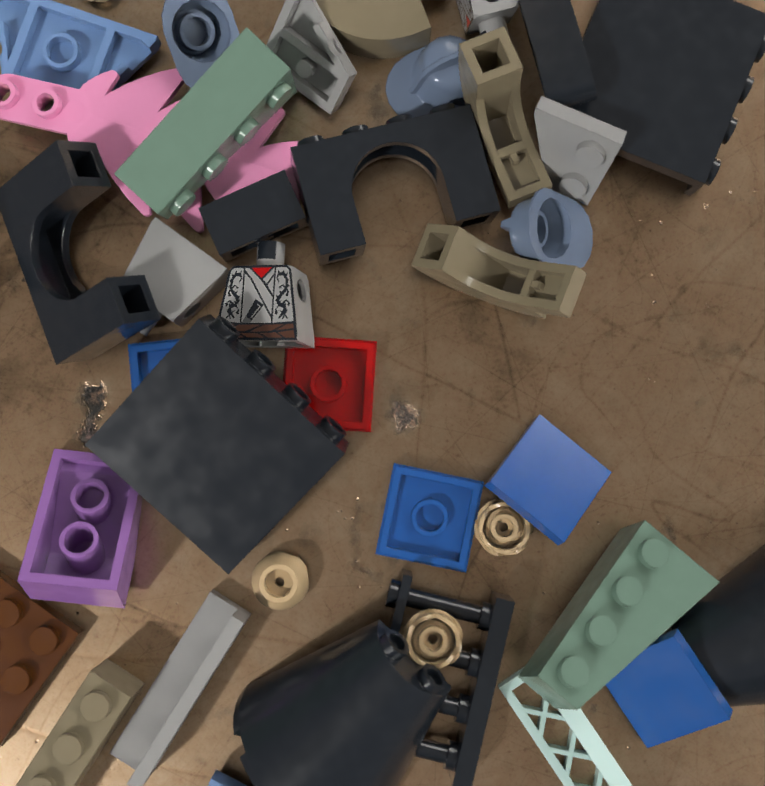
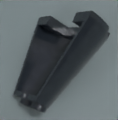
M765 544L718 580L720 583L671 626L672 630L678 628L730 707L765 704Z
M379 619L248 684L243 689L236 702L233 715L234 735L241 736L245 750L240 760L254 786H399L452 686L446 682L441 671L434 665L427 663L419 665L407 655L409 645L405 638L399 632L389 629Z

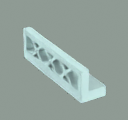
M523 668L498 684L500 691L564 786H591L573 782L570 778L573 757L593 761L596 765L592 786H602L603 777L609 786H632L581 708L578 710H549V703L543 698L540 708L521 704L512 690L524 683L518 677ZM528 714L539 716L537 727ZM546 717L567 722L570 729L566 747L546 742L543 737ZM576 737L585 750L575 749ZM554 753L565 755L563 766Z

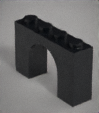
M453 103L443 104L433 108L427 115L412 118L411 114H401L387 120L385 125L368 128L364 124L355 125L345 129L342 135L324 139L321 135L309 136L300 140L297 146L290 147L291 166L319 266L363 255L366 241L352 194V184L362 169L379 159L402 158L412 161L423 168L436 186L447 225L460 226L466 229L490 223L501 210L470 104L456 107Z
M56 140L0 187V211L56 365L94 359L161 319L145 275L107 277L87 290L74 272L69 252L72 224L77 214L85 206L112 187L96 143Z

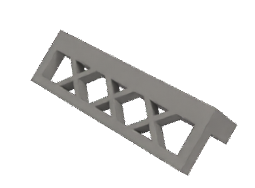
M214 589L208 594L110 751L111 755L135 769L127 783L129 786H144L252 614Z

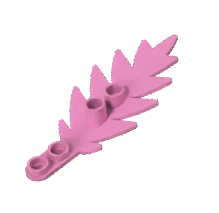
M177 68L139 78L115 90L113 88L120 79V75L115 70L95 76L84 83L80 89L14 74L0 75V120L67 135L68 141L96 143L105 168L120 190L145 217L152 215V209L114 173L179 102L176 101L167 106L184 84ZM10 91L8 99L2 101L4 95ZM54 100L53 107L48 111H44L46 105ZM282 107L257 131L248 143L243 145L228 159L227 165L212 181L207 180L204 183L215 200L285 170L300 203V194L291 166L290 147L297 146L299 141L281 142L264 146L285 116V111ZM200 187L194 193L196 195L194 202L181 214L197 233L204 232V220L198 209L203 206Z

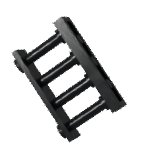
M402 569L400 580L391 579L385 606L393 608L389 629L400 632L405 607H410L422 611L426 609L443 610L455 619L475 623L476 629L482 630L478 648L471 647L469 651L461 649L459 658L454 663L447 665L465 670V675L471 676L467 695L462 693L458 697L447 695L438 712L453 716L454 722L460 723L456 741L449 739L447 744L424 738L415 754V757L443 763V769L449 770L451 786H472L515 601L507 594L491 591L489 602L482 601L480 605L413 589L410 588L413 578L412 571Z

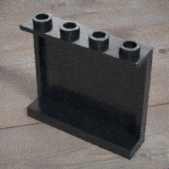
M598 0L582 37L595 82L597 99L572 107V109L627 131L623 145L617 155L687 183L684 194L691 196L704 184L709 186L718 173L721 160L716 158L721 143L725 145L736 128L738 118L733 117V113L737 103L742 104L752 88L754 77L750 76L749 73L753 63H758L765 53V13L734 0Z
M209 314L199 318L85 446L229 574L345 454L349 442L344 438L347 435L345 430L336 420L328 415L322 418L309 406L311 399L299 386L292 382L286 385L273 373L276 367L266 355L257 349L251 352L238 340L240 333L228 320L221 316L215 319Z

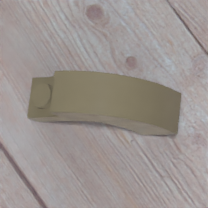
M316 0L345 52L366 58L389 59L405 56L430 43L431 25L421 0Z
M504 26L459 43L458 65L465 105H471L490 174L494 176L509 209L526 199L532 198L535 192L541 188L552 189L553 186L533 143L523 113L520 95L523 65Z
M430 223L426 226L411 264L412 267L462 293L508 310L543 319L546 318L547 314L570 318L587 275L586 272L575 265L534 261L506 253L484 243L460 226Z

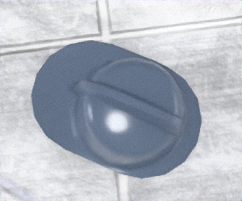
M165 0L161 15L163 32L177 71L184 83L192 88L240 35L234 15L227 0Z
M452 35L438 37L428 45L407 54L394 64L388 74L385 90L388 102L397 115L411 114L412 118L427 115L433 108L443 104L453 103L456 107L465 105L459 75L458 51L459 43L467 40Z
M541 188L536 191L532 198L526 199L515 206L511 218L501 221L500 227L509 232L513 249L522 258L575 265L580 269L585 266L590 258L593 246V230L589 216L584 208L575 200L552 189Z

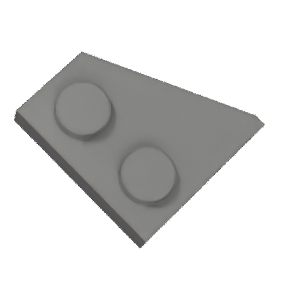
M285 0L266 46L291 69L296 89L327 113L332 114L339 109L357 71L316 0Z
M541 96L534 111V119L541 160L553 184L552 190L588 206L622 147L627 131Z

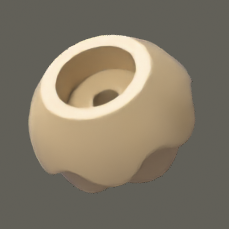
M494 499L486 503L479 510L474 529L477 540L487 552L495 556L518 554L525 549L533 531V525L503 500ZM500 523H506L507 529L505 531H500Z
M283 551L268 554L257 563L253 570L252 588L256 598L261 604L274 610H287L297 605L304 599L309 590L308 572L305 563L299 557ZM278 577L284 579V584L281 586L276 583Z
M439 609L420 611L410 618L404 628L403 637L409 645L407 655L419 665L432 664L440 669L454 663L459 658L462 649L463 632L457 620L447 612ZM432 634L437 636V640L434 643L428 641V637Z

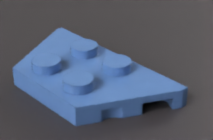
M0 0L1 74H14L80 89L84 83L95 76L115 70L120 75L119 81L113 88L115 90L141 68L160 49L162 44L157 35L52 0Z

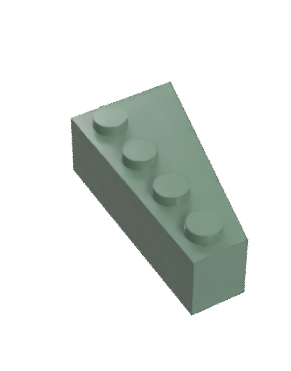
M246 27L114 174L158 215L169 219L173 214L176 217L180 216L194 202L196 198L194 193L207 180L212 181L227 165L228 159L243 145L248 143L257 131L297 92L291 69Z
M646 520L621 528L518 677L554 708L578 710L720 582Z

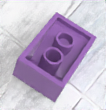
M54 449L17 579L30 599L125 609L135 562L143 497L94 453Z

